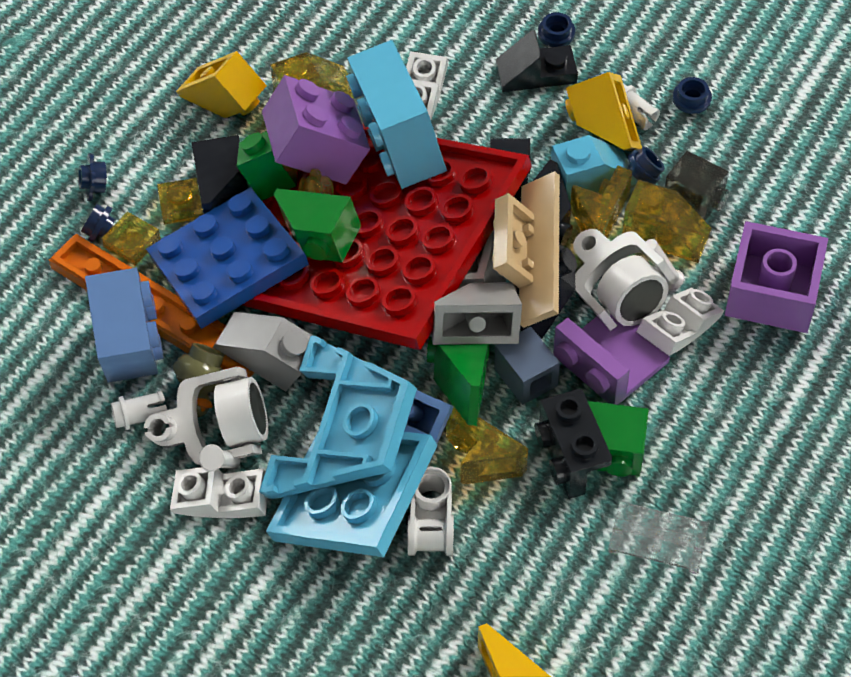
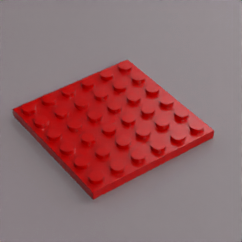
M362 124L370 150L347 184L298 170L297 185L289 189L351 197L361 223V228L343 262L319 261L307 258L309 265L242 304V306L421 350L433 330L434 302L459 288L494 230L495 199L508 193L513 197L515 196L532 168L529 155L437 138L447 171L401 189L395 174L387 177L378 155L384 152V150L375 151L367 131L369 127L365 128L364 124ZM275 196L263 200L262 202L296 242L284 220Z

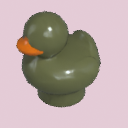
M193 343L189 353L180 356L173 364V371L179 382L223 370L221 364L225 355L209 346ZM218 384L204 386L200 389L197 398L198 418L207 414L208 410L213 407L208 393L214 392L215 386Z

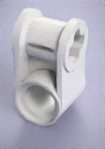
M427 467L411 500L410 515H408V556H415L417 551H444L446 556H453L454 515H452L451 479L444 470L437 467ZM427 491H437L442 494L433 499L422 496Z

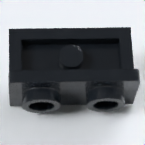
M577 389L540 400L539 422L534 424V429L540 447L542 449L548 448L552 459L549 460V466L553 480L556 485L563 484L568 499L585 495L587 473L610 466L612 463V456L583 390Z

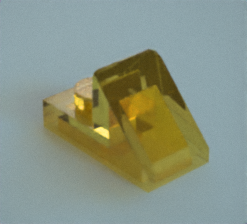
M617 165L611 179H604L598 193L576 185L572 186L571 213L582 232L588 229H597L607 239L609 238L629 197L632 170Z
M455 407L453 408L446 423V438L458 451L468 453L460 465V482L462 484L523 476L527 471L528 448L479 417L477 426L468 425Z

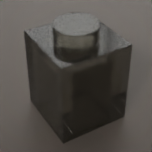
M686 151L666 176L663 202L705 222L714 210L719 212L723 208L729 197L730 190L726 188L729 171Z

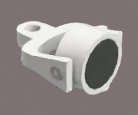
M588 229L581 232L573 243V250L584 264L575 273V291L610 331L617 327L610 315L623 326L640 324L643 318L656 313L662 307L667 298L668 291L680 288L684 282V274L680 270H675L655 239H649L645 242L636 232H625L609 241L597 229ZM635 253H642L648 260H646V259H645L644 257H642V256H636V255L629 256V255L635 254ZM601 276L602 278L597 288V297L605 309L591 295L594 285Z
M236 366L183 380L177 391V408L150 415L144 423V428L148 429L145 435L155 444L166 447L185 444L186 451L195 464L201 465L207 471H216L219 468H237L241 458L262 454L261 445L252 443L267 439L268 418L264 398L258 383L253 377L247 376L246 369ZM218 384L214 390L216 418L225 443L234 449L222 450L214 444L206 446L202 438L197 417V398L200 389L204 386ZM164 423L169 424L170 427L166 428L165 432L162 434V425Z

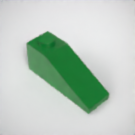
M429 337L427 362L434 363V381L468 425L477 426L488 368L490 344L433 345L432 337Z

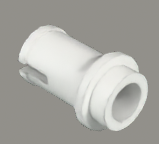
M623 84L634 122L641 126L643 130H648L653 124L642 113H645L656 122L660 115V110L636 93L634 86Z
M157 391V393L124 400L123 396L118 397L117 402L111 403L116 428L125 427V430H130V425L145 422L150 415L166 411V405L148 408L163 404V401H165L163 392Z

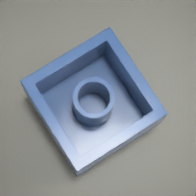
M137 267L85 276L97 358L107 382L158 374L156 360L164 359L156 321L150 322V320L157 319V313L149 280L141 282Z

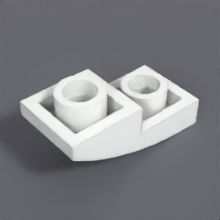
M410 51L406 69L428 111L430 120H432L443 87L448 59L443 56Z
M689 288L672 295L664 310L643 318L636 332L670 356L686 347L708 330L722 316L724 310L714 304L713 299L707 293Z
M203 467L177 470L170 510L174 514L208 518L266 516L268 498L259 492L266 471L264 469H255L223 474L219 469L207 471Z

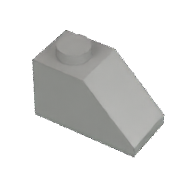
M469 283L435 301L432 331L433 345L519 344L522 303L513 283Z
M234 312L213 348L286 392L302 374L299 369L310 336L313 335L284 317Z

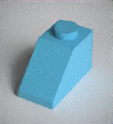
M587 135L552 146L551 160L558 164L570 204L638 184V180L628 169L630 162L624 151L611 144Z

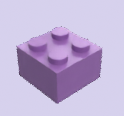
M284 75L262 110L276 163L347 184L370 150L355 101L344 92H333L318 87L307 79L298 80Z
M745 221L724 316L808 333L816 305L828 238Z

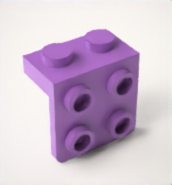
M610 315L617 327L610 331L597 316L581 329L567 317L555 327L553 355L609 404L618 405L669 363L670 356L636 332L639 327L638 324L623 326Z

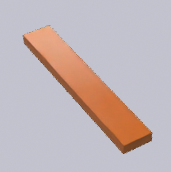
M78 234L72 236L49 259L51 269L86 291L85 276L132 268ZM139 272L141 282L149 280L157 313V319L150 320V322L156 321L160 337L186 353H189L193 343L213 348L226 325L216 320L201 329L176 294ZM225 355L221 364L223 370L237 366L246 369L248 377L254 374L248 368Z

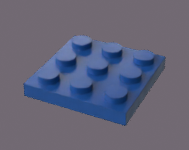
M251 187L146 248L153 263L201 329L309 265L305 253Z

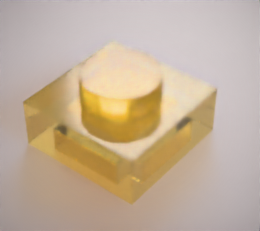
M197 178L157 184L164 225L195 220L203 215Z
M127 211L101 239L105 249L136 266L148 253L146 248L160 241L161 237L159 229Z

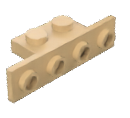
M555 171L521 186V203L509 193L495 199L493 269L519 288V298L522 303L520 325L523 328L559 314L560 175Z

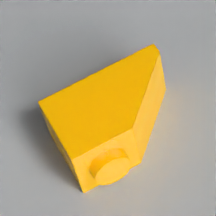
M235 51L197 67L176 92L181 98L223 118H228L239 113L242 116L250 113L259 104L260 100L257 97L267 85L243 57Z
M607 72L566 87L569 97L565 101L566 109L570 119L573 122L576 121L577 126L623 150L639 151L642 148L621 75Z

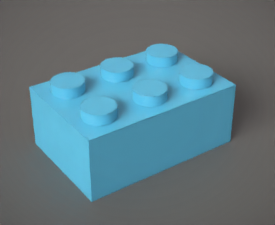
M393 40L347 57L352 74L347 75L346 79L354 98L361 96L360 99H357L358 105L356 106L365 128L369 127L367 131L375 151L384 150V152L378 155L387 177L395 174L401 189L446 172L447 169L428 111Z

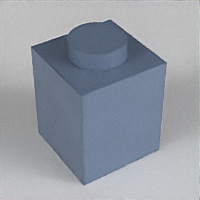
M532 327L520 332L519 344L495 345L494 369L522 405L558 386L560 362Z

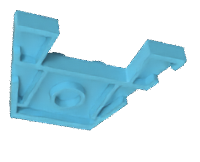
M310 336L299 371L307 378L335 381L310 458L271 455L259 490L268 499H277L392 472L417 388L408 380L369 361L365 362L340 347L336 348L317 336Z

